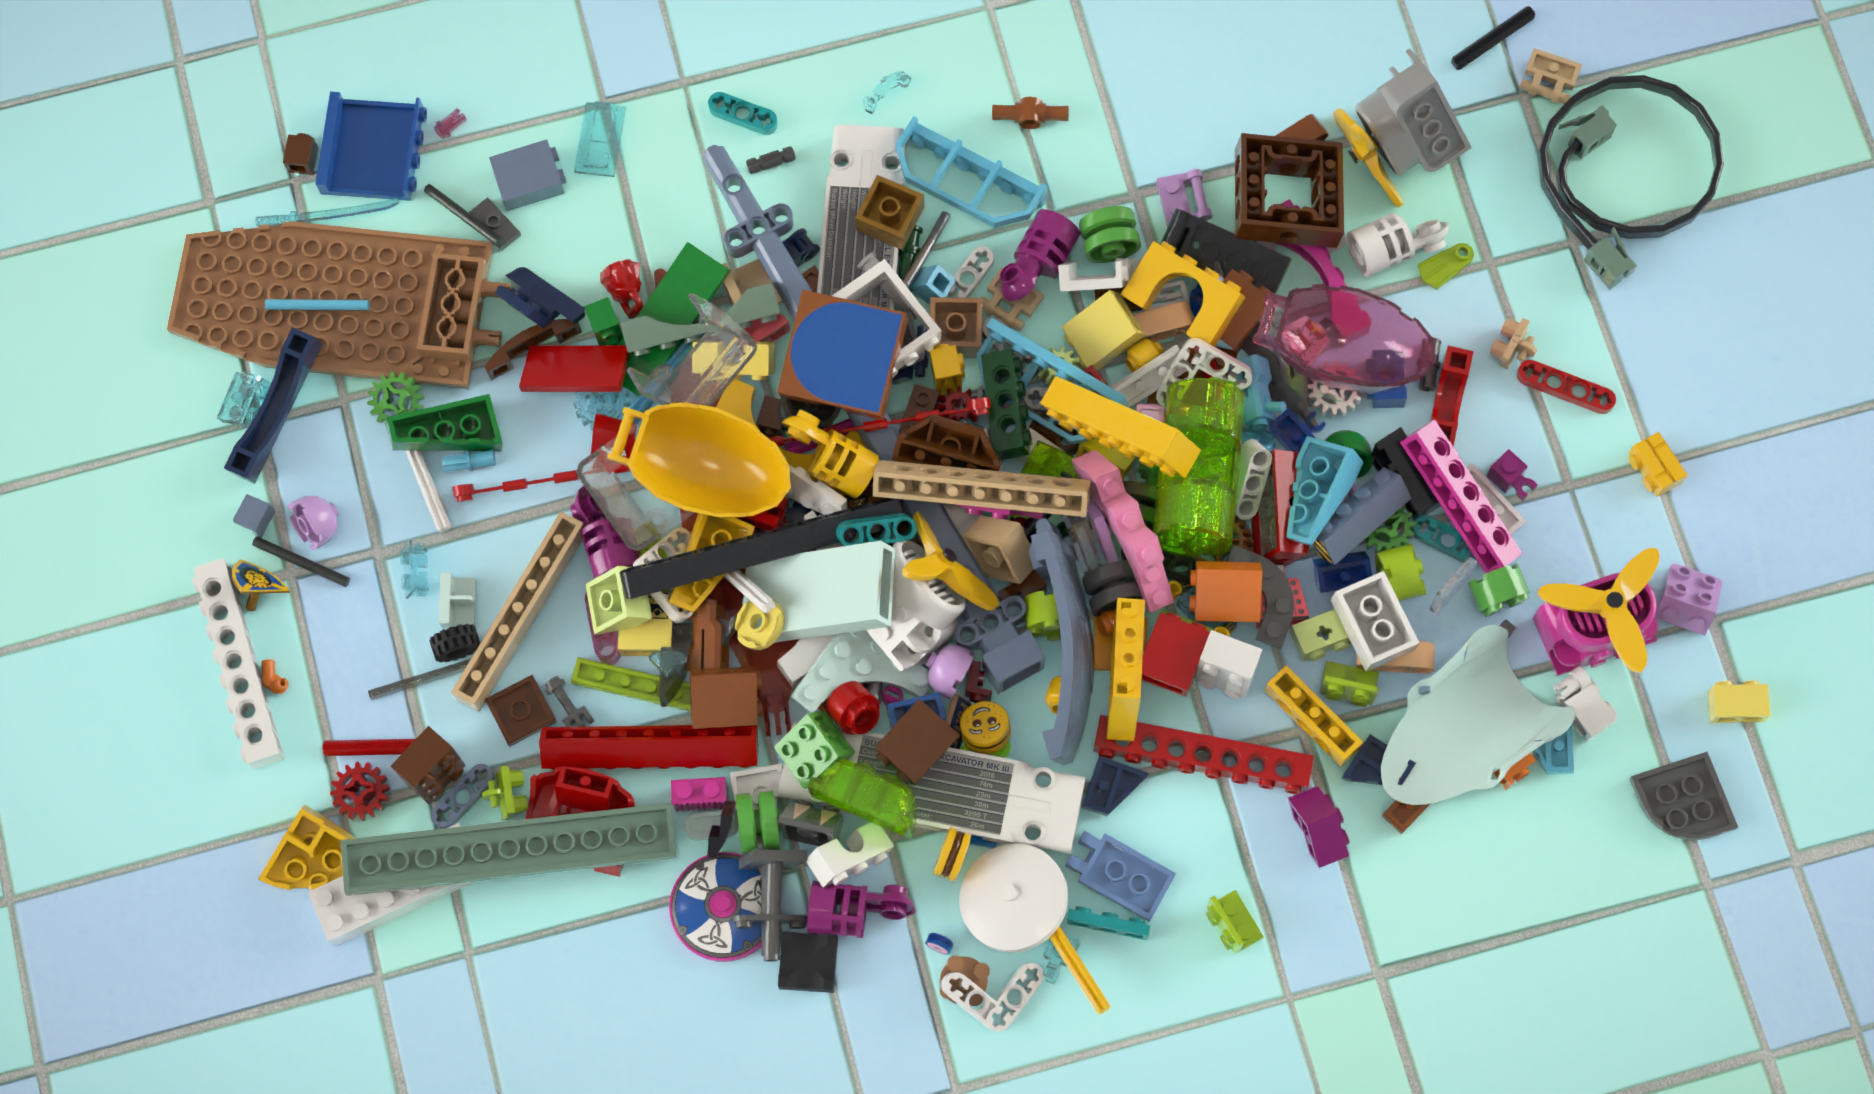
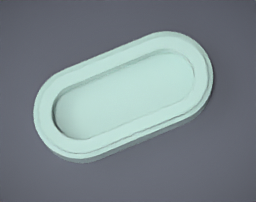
M722 810L690 814L684 822V830L687 836L695 841L708 840L712 825L720 826ZM735 814L727 838L732 837L738 830V819Z

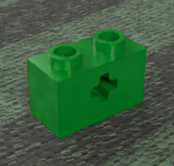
M606 297L584 306L598 345H618L623 338V334L609 298Z

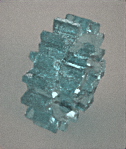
M621 389V392H576L575 395L578 401L573 402L575 409H578L575 412L577 418H582L583 426L590 423L591 431H593L595 414H602L621 420L622 415L624 416L622 413L623 408L631 406L630 399H627L629 397L627 389ZM619 397V406L616 409L614 404L617 402V398ZM587 399H589L590 405L587 407L588 410L586 411L585 405ZM597 401H598L599 403L601 402V403H603V404L607 403L608 407H607V406H604V405H602V404H599V405H598V404H597Z

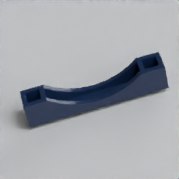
M293 327L291 328L281 348L275 374L265 399L248 429L234 445L224 466V469L232 475L253 484L256 483L323 345L316 337Z

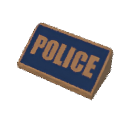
M956 693L952 697L945 722L960 735L950 748L960 749L963 741L960 719L963 712L972 704Z

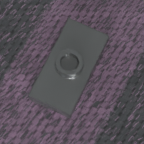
M488 197L469 212L503 238V242L497 246L501 251L521 236L520 231Z

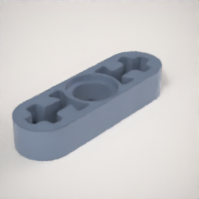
M485 764L475 765L432 809L431 820L437 828L443 829L455 825L482 797V792L489 790L488 781L495 780L494 772L489 766ZM488 772L486 774L488 780L486 782L479 781L475 785L478 789L475 793L467 783L470 781L474 785L478 780L477 773L484 774ZM461 790L470 792V799L465 804L456 802V794ZM450 801L457 809H460L457 813L454 809L448 813L449 821L442 820L438 822L440 820L438 814L441 811L447 813L451 809L450 805H448Z

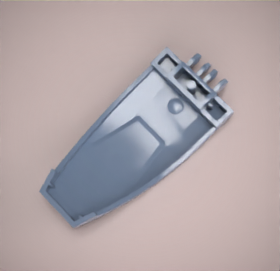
M1041 518L1036 522L1037 534L1031 535L1032 543L1028 551L1033 569L1045 579L1049 577L1051 579L1058 610L1062 651L1061 686L1054 729L1044 731L1042 735L1050 760L1064 766L1073 763L1087 721L1094 683V645L1089 611L1075 562L1077 561L1073 545L1070 546L1067 540H1063L1060 529L1054 526L1048 519Z

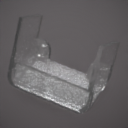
M691 292L688 297L700 314V325L707 332L677 368L668 364L660 365L649 376L631 367L627 369V373L639 393L660 405L682 402L711 407L757 351V344L752 336L726 312Z
M638 422L632 425L630 433L640 427ZM615 437L582 460L577 467V475L626 546L632 550H642L690 517L694 512L685 511L673 519L667 510L656 507L643 514L614 473V470L622 464L607 459L608 453L612 452L616 440ZM625 450L623 451L622 457H626Z

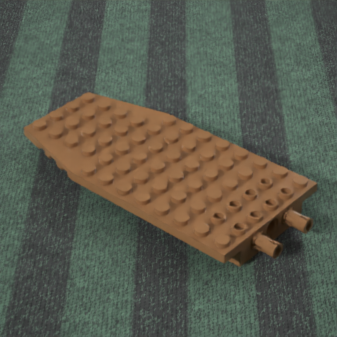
M289 221L282 222V225L270 226V224L258 225V228L244 229L241 227L233 228V231L226 232L217 230L186 234L167 330L171 334L259 366L273 369L277 367L281 348L293 327L316 337L323 344L309 371L311 373L381 380L380 375L390 378V372H395L398 378L402 372L406 374V380L410 377L415 378L414 384L469 389L476 347L478 345H487L500 348L501 342L499 341H502V331L479 329L484 299L486 297L500 298L495 294L496 290L502 285L510 291V283L488 281L493 252L492 242ZM265 300H369L370 309L266 310Z

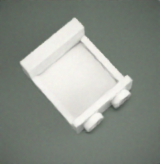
M1128 258L1116 261V274L1078 277L1077 261L1058 265L1060 292L1122 288L1127 285L1133 275V266L1128 264Z

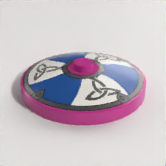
M719 852L715 857L703 856L691 863L680 874L673 886L669 902V913L673 929L686 948L699 957L716 962H732L746 958L762 947L761 923H753V927L748 929L736 928V923H733V917L737 915L761 914V874L759 870H739V858L744 855L732 852Z

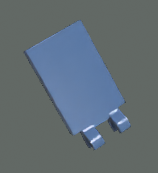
M1084 831L1077 843L1091 849L1085 861L1071 854L1065 867L1081 874L1078 880L1079 883L1150 922L1176 873L1104 833L1100 840Z

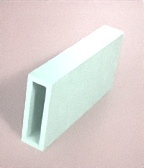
M883 541L803 552L746 568L745 576L771 599L776 601L784 612V626L776 642L891 627L896 549ZM745 595L742 601L743 605L750 601ZM762 617L757 620L756 629L761 626L763 622Z

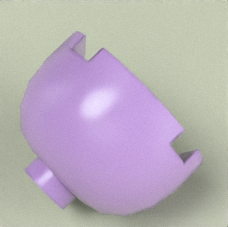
M304 496L288 505V510L293 508L294 514L290 516V520L295 531L303 542H306L308 539L313 544L310 546L311 549H317L332 539L338 525L336 518L338 511L333 503H328L319 496Z
M956 644L944 646L938 654L933 651L926 663V666L930 668L927 677L933 690L937 693L940 692V695L950 700L957 690L955 686L962 682L975 652Z

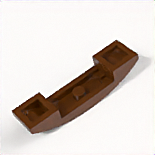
M557 319L549 323L544 329L535 325L518 333L503 344L486 364L485 370L490 380L492 381L514 369L510 360L528 351L529 346H537L554 336L558 343L561 344L582 333L579 322L575 325L568 319Z

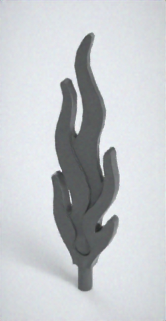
M1217 261L1214 263V271L1220 275L1218 280L1222 282L1225 276L1220 262ZM1271 318L1265 320V325L1275 340L1269 336L1259 321L1242 342L1245 344L1242 350L1248 356L1257 354L1268 359L1270 372L1274 381L1271 379L1268 385L1270 398L1276 402L1284 401L1287 408L1296 415H1301L1310 431L1316 429L1319 424L1309 410L1311 404L1308 397V379L1302 362L1300 360L1295 361L1293 367L1289 342Z

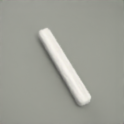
M406 451L436 529L440 533L450 530V521L422 451Z
M741 571L729 572L724 576L725 579L764 613H770V610L775 608V603Z

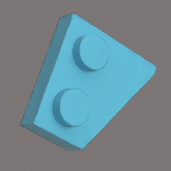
M1572 725L1565 733L1542 744L1533 751L1546 775L1574 774Z

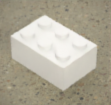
M1384 571L1340 589L1332 596L1330 601L1365 672L1409 654L1419 645V641Z
M1211 630L1199 660L1195 680L1199 681V685L1204 688L1213 690L1215 687L1225 691L1224 694L1234 699L1241 697L1245 699L1257 669L1262 649Z

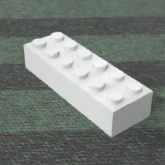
M457 823L448 828L461 827V824ZM342 876L309 891L308 895L328 942L336 947L474 882L345 896Z

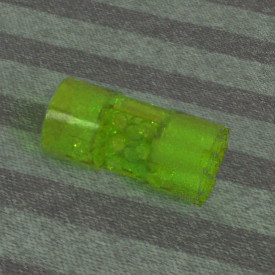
M1212 376L1209 379L1192 378L1176 381L1166 389L1163 423L1181 431L1201 452L1186 478L1177 474L1174 477H1170L1159 470L1152 532L1157 535L1161 550L1186 557H1198L1199 554L1212 552L1211 555L1214 557L1223 555L1232 549L1246 400L1245 393L1236 387L1237 382Z

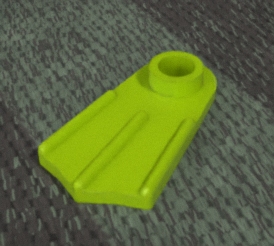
M1458 243L1422 261L1417 266L1421 281L1438 290L1472 262L1474 258L1472 247L1466 243ZM1465 251L1467 256L1462 257L1458 252Z

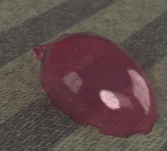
M1315 284L1309 288L1299 289L1297 287L1289 291L1287 297L1267 293L1264 298L1266 304L1259 329L1253 336L1255 344L1277 350L1281 358L1301 375L1332 388L1368 394L1405 388L1425 377L1437 360L1434 353L1433 338L1417 318H1410L1401 311L1402 308L1389 300L1359 288L1341 285L1339 288L1324 286V284ZM1278 307L1283 309L1276 335L1273 337L1268 335L1275 308Z

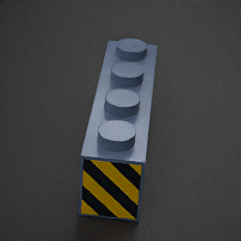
M1384 467L1340 504L1313 543L1318 556L1336 565L1412 499L1401 475Z

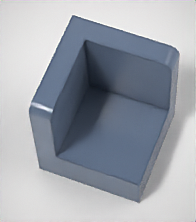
M246 494L233 518V522L251 530L255 536L262 538L276 511L270 503Z

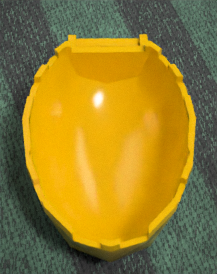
M681 402L657 405L646 410L645 413L624 407L622 411L624 416L612 452L608 453L607 459L629 466L634 478L655 497L682 510L718 518L757 515L777 507L791 489L789 464L775 442L768 439L751 423L719 408ZM634 418L642 420L630 458L628 459L622 457Z

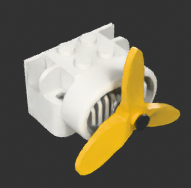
M919 511L913 515V520L916 523L917 532L924 548L910 540L895 542L892 545L896 550L891 627L866 630L901 672L927 663L933 651L938 654L955 637L956 629L959 626L956 618L965 609V598L985 610L993 611L999 606L998 598L993 591L969 569L956 562L957 556L951 549H941L931 527Z

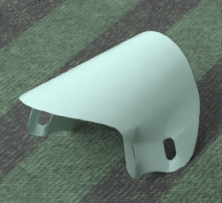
M1487 625L1478 629L1433 676L1417 682L1409 690L1407 711L1388 742L1381 764L1383 788L1392 799L1410 805H1426L1454 798L1473 789L1492 788L1505 777L1506 772L1511 766L1542 744L1565 733L1572 725L1575 718L1574 707L1547 705L1535 698L1518 680L1507 657L1508 630L1498 625ZM1466 647H1467V655H1466V658L1464 659V653H1465ZM1420 686H1430L1428 694H1419ZM1408 761H1414L1416 764L1402 785H1398L1399 777L1406 770ZM1500 769L1498 779L1491 780L1492 774Z

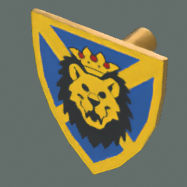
M242 559L234 564L231 572L232 580L242 594H249L245 606L247 610H256L260 594L290 593L287 586L268 570Z

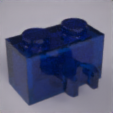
M1288 408L1269 424V432L1273 434L1285 450L1300 452L1306 437L1316 438L1312 433L1323 431L1326 423L1323 421L1320 425L1314 426L1311 421L1317 416V413L1313 411L1307 416L1306 423L1303 424L1292 410Z
M1365 551L1348 553L1336 565L1323 558L1312 559L1315 582L1320 593L1338 591L1372 576L1370 558Z

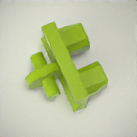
M501 766L500 771L496 772L497 787L495 780L488 781L489 790L482 792V799L490 800L491 808H498L500 801L502 820H510L514 814L526 812L528 809L526 795L513 796L512 788L524 786L523 771L509 770V766Z

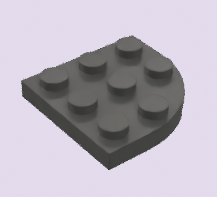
M1708 751L1633 775L1629 778L1646 817L1658 829L1670 836L1682 840L1697 841L1709 839L1738 828Z

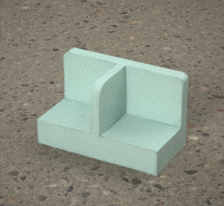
M440 572L438 624L442 630L452 626L456 627L460 624H473L475 626V578H454L451 572Z

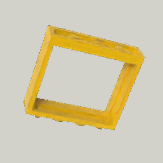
M1117 599L1111 645L1107 739L1134 741L1141 699L1145 600Z

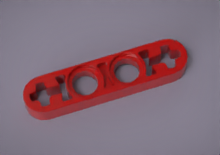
M1525 360L1517 370V379L1521 384L1598 414L1609 413L1616 404V395L1612 390L1535 360ZM1528 368L1533 369L1532 374L1534 375H1531L1530 378L1526 377L1525 371ZM1543 372L1545 373V375L1542 379V382L1540 383L1538 382V380L1540 378L1541 373ZM1551 376L1559 378L1561 386L1558 388L1550 387L1547 384V378ZM1572 387H1583L1586 395L1581 398L1574 396ZM1591 391H1593L1595 393L1593 395L1591 402L1587 401L1589 396L1591 395ZM1602 396L1607 397L1606 402L1608 403L1605 406L1600 405L1599 399Z

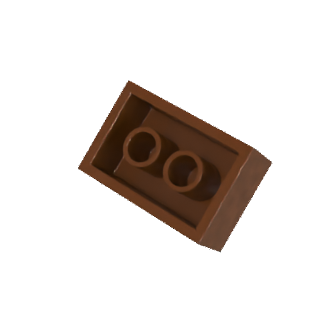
M428 726L396 759L391 768L410 789L429 805L432 801L436 802L445 793L444 788L463 774V768L466 765L454 748Z

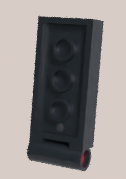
M1178 208L1175 209L1161 243L1164 241L1176 248L1174 253L1181 258L1186 254L1198 262L1196 267L1203 271L1206 267L1214 271V263L1217 261L1220 262L1225 277L1232 269L1237 273L1241 270L1245 271L1254 278L1251 282L1259 289L1263 285L1274 294L1271 298L1273 300L1292 262V258L1251 240L1235 239V233ZM1196 241L1199 242V248L1197 249L1194 247Z

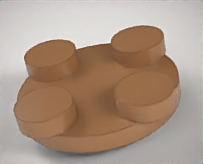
M953 955L948 958L939 979L940 995L943 998L957 1004L944 993L941 986L944 976L950 972H958L965 975L984 992L986 991L987 977L990 974V968L987 964L980 963L976 959L966 956ZM959 978L957 980L950 979L951 991L954 989L959 990L965 995L971 990L970 986L968 990L960 987L958 984ZM979 994L972 995L969 999L970 1006L980 1005L983 998Z

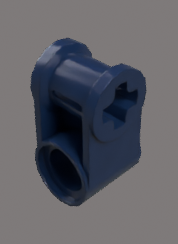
M805 228L798 229L783 241L797 267L813 259L820 251L819 245L814 244L807 236Z

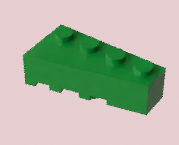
M490 394L386 417V427L392 450L488 451L493 449L494 451H502L503 442Z

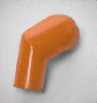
M272 659L262 660L263 686L275 694L285 693L289 683L286 678H281L275 674V661Z

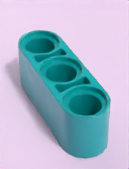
M896 513L843 521L836 529V536L844 546L883 541L887 544L912 539L917 532V526L915 521L908 515ZM903 520L908 521V530L904 533H898V523ZM876 524H881L883 528L882 533L877 537H872L870 535L871 528ZM849 528H854L856 530L855 538L850 541L844 540V532Z

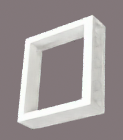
M884 259L832 296L856 301L887 279L927 329L924 334L901 349L893 369V378L898 373V369L904 365L910 366L919 358L918 355L922 352L934 349V346L941 340V329Z

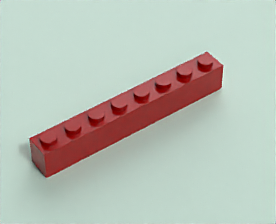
M692 725L542 727L539 739L541 769L555 770L556 767L565 766L584 769L604 768L607 770L658 767L660 769L685 767L692 769L696 767L722 768L724 766H739L741 768H748L758 765V725L693 729Z

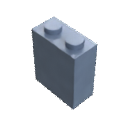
M547 139L489 157L507 212L565 194L562 184L567 183L563 169L557 170L555 162L560 160L555 146L550 148Z

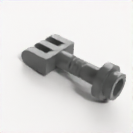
M555 676L544 684L547 688L545 690L548 695L554 694L568 716L562 719L566 727H573L571 724L574 722L579 727H585L580 719L585 716L589 724L595 722L585 706L577 710L569 697H567L568 695L562 688L566 684L564 679Z

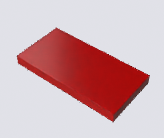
M626 345L529 346L519 388L521 392H621L630 353H628Z

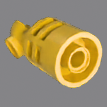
M799 410L796 416L786 418L782 424L788 428L787 434L807 445H809L810 441L818 444L810 460L807 472L853 499L858 498L873 477L874 470L879 461V455L833 429L825 432L818 428L820 420L803 410Z

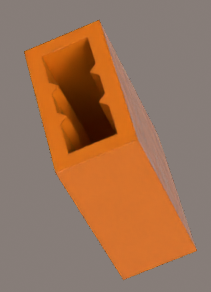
M1196 561V569L1190 571V586H1195L1194 596H1189V612H1194L1195 621L1260 622L1261 563Z

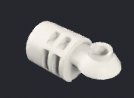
M1390 213L1385 217L1347 232L1346 240L1356 267L1364 277H1369L1390 266L1414 257L1415 250L1423 248L1424 253H1430L1443 248L1446 245L1444 238L1449 231L1450 224L1448 222H1439L1436 219L1419 224L1415 228L1416 230L1410 233L1404 219L1395 213Z

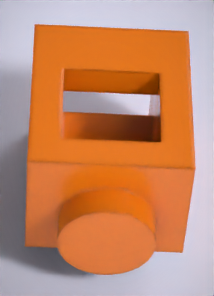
M1531 753L1511 766L1506 772L1505 777L1500 781L1506 791L1515 783L1513 779L1518 782L1530 773L1528 768L1535 763V758ZM1500 769L1493 773L1497 779L1500 774Z

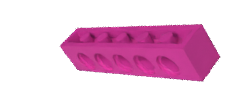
M1436 420L1417 429L1400 442L1485 573L1507 566L1522 554Z

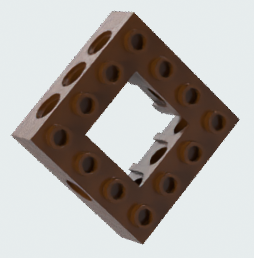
M1241 133L1235 147V239L1337 248L1344 235L1343 143ZM1265 175L1310 178L1311 207L1291 208L1283 207V204H1273L1265 212V198L1267 195Z

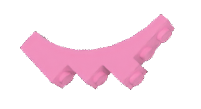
M1096 450L1073 459L1072 463L1077 479L1091 480L1090 496L1107 519L1125 553L1142 598L1145 600L1146 609L1151 613L1174 603L1162 563L1164 556L1158 537L1145 526L1138 502L1126 493L1119 468Z

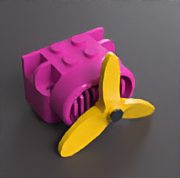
M1647 548L1641 551L1627 563L1620 573L1610 574L1582 585L1553 583L1539 588L1537 594L1546 603L1538 608L1533 616V621L1557 676L1571 672L1578 666L1582 668L1588 665L1591 668L1601 666L1607 662L1606 659L1614 656L1616 659H1621L1628 669L1633 672H1643L1647 664L1645 645L1657 641L1655 636L1658 630L1655 618L1656 598L1653 590L1647 584L1659 563L1660 554L1657 548Z

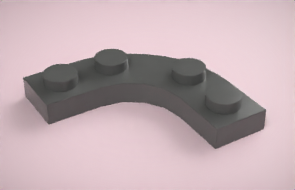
M1233 545L1227 562H1258L1262 566L1261 592L1264 595L1266 607L1255 640L1281 649L1294 612V598L1291 586L1284 573L1272 561L1259 554Z

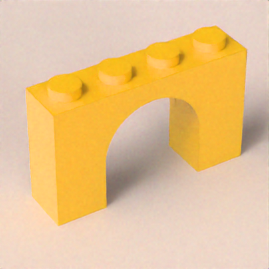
M1153 241L1120 295L1148 312L1160 290L1168 281L1177 277L1196 279L1203 291V304L1186 335L1190 338L1201 339L1215 347L1245 299V296L1240 293L1242 288L1229 280L1226 284L1218 280L1220 275L1208 267L1204 271L1196 267L1198 262L1188 255L1184 254L1182 258L1174 253L1176 248L1163 241L1160 245Z

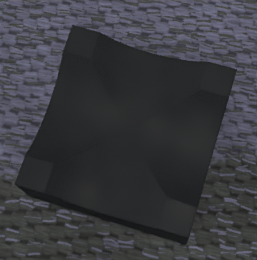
M782 931L778 975L779 990L834 993L838 936L834 934H805Z

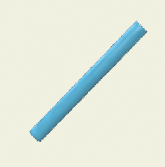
M266 299L265 309L369 310L370 302L369 300Z

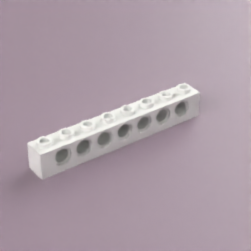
M224 558L194 567L196 577H192V582L196 592L201 594L202 601H199V607L203 617L207 616L209 625L205 626L210 641L213 640L216 649L212 650L215 663L221 666L222 674H219L220 683L223 689L228 691L229 698L226 699L227 708L230 714L234 713L236 723L232 724L237 739L241 738L243 747L239 748L241 758L244 763H248L253 769L284 760V754L265 687L262 684V676L238 591L232 580L231 567ZM215 587H221L218 595L211 596V591ZM228 611L225 619L217 620L220 612ZM235 635L232 643L224 644L227 636ZM242 659L241 665L238 668L231 669V664L234 660ZM248 683V689L244 693H238L239 686ZM249 708H255V713L252 717H244L245 712ZM262 732L261 740L252 743V736L255 733Z

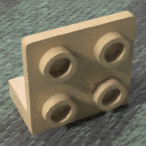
M757 259L730 270L722 285L733 306L747 289L769 284L772 281L760 260ZM726 262L722 264L723 266L728 268ZM774 287L778 304L783 303L780 295Z

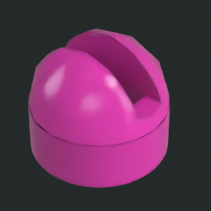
M892 685L884 688L882 691L883 703L887 705L903 701L902 690ZM890 691L896 695H899L898 699H896L895 697L886 694V692Z

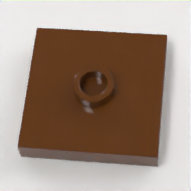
M533 674L485 699L509 747L542 730V727H549L557 723Z

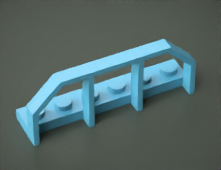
M915 116L912 117L896 143V151L905 182L993 228L1028 220L1036 207L1042 208L1047 201V185L1045 183L1038 186L1002 167V161L997 160L994 163L963 147L962 140L957 139L956 142H953L919 124L918 118ZM908 139L920 149L926 148L932 151L936 157L944 160L930 184L909 173L902 149ZM952 162L960 170L965 172L971 171L984 182L970 205L937 188ZM992 183L999 186L1006 194H1015L1021 197L1023 202L1029 205L1026 210L995 218L977 209Z
M991 317L986 325L990 334L976 354L984 390L981 354L988 353L995 341L1002 345L1004 342H1007L1013 346L1012 350L1022 357L1029 355L1034 358L1020 379L1024 381L1025 387L1038 367L1047 370L1049 367L1057 372L1056 376L1068 382L1073 381L1075 385L1123 406H1129L1123 394ZM1009 400L1005 404L1010 406L1013 400ZM1028 410L1031 420L1073 445L1090 441L1080 434L1072 436L1056 427L1055 425L1058 421L1053 418L1046 421Z

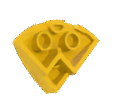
M304 804L288 831L284 834L258 880L287 890L293 888L316 889L343 876L341 840L354 839L355 837Z

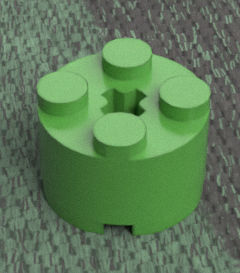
M1518 563L1482 575L1483 579L1479 581L1473 579L1468 582L1479 612L1484 613L1485 617L1500 612L1501 609L1505 608V604L1512 608L1529 599L1528 594H1530V591Z

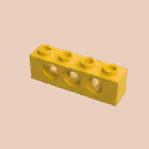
M1287 665L1266 684L1264 691L1340 767L1360 750L1363 741Z

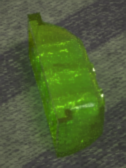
M841 759L829 766L819 778L811 776L807 785L811 797L911 839L918 814L916 796L912 789L900 783V779L889 773L882 775L875 772V768L866 763L860 762V764H856L846 759Z

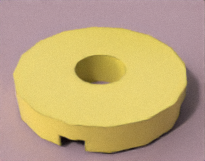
M773 599L775 608L771 609L770 613H764L750 601L746 602L738 612L735 630L738 631L737 638L739 642L744 646L754 650L768 648L776 642L782 633L784 612L781 606ZM762 617L763 622L761 626L756 629V622L759 618Z

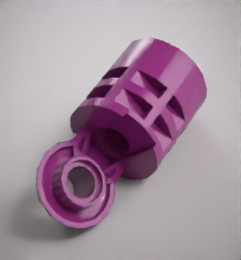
M1040 209L1014 252L1015 263L1006 265L1000 273L1001 293L1004 299L1017 301L1024 298L1035 287L1040 275L1053 279L1057 278L1059 274L1058 265L1066 262L1081 233L1071 220L1047 209Z
M582 486L577 491L575 502L571 504L570 510L573 518L584 523V528L580 533L594 579L617 566L633 567V563L640 556L629 519H615V516L608 517L607 507L602 496L592 487Z
M813 881L809 898L807 932L863 938L867 912L879 913L882 917L891 920H901L913 915L916 909L912 900L907 896L908 890L900 885H886L883 888V893L868 892V886L863 885L862 887L853 886L852 884H839L835 886L832 883L823 888L819 881ZM837 905H840V912H839V914H836V913H837Z

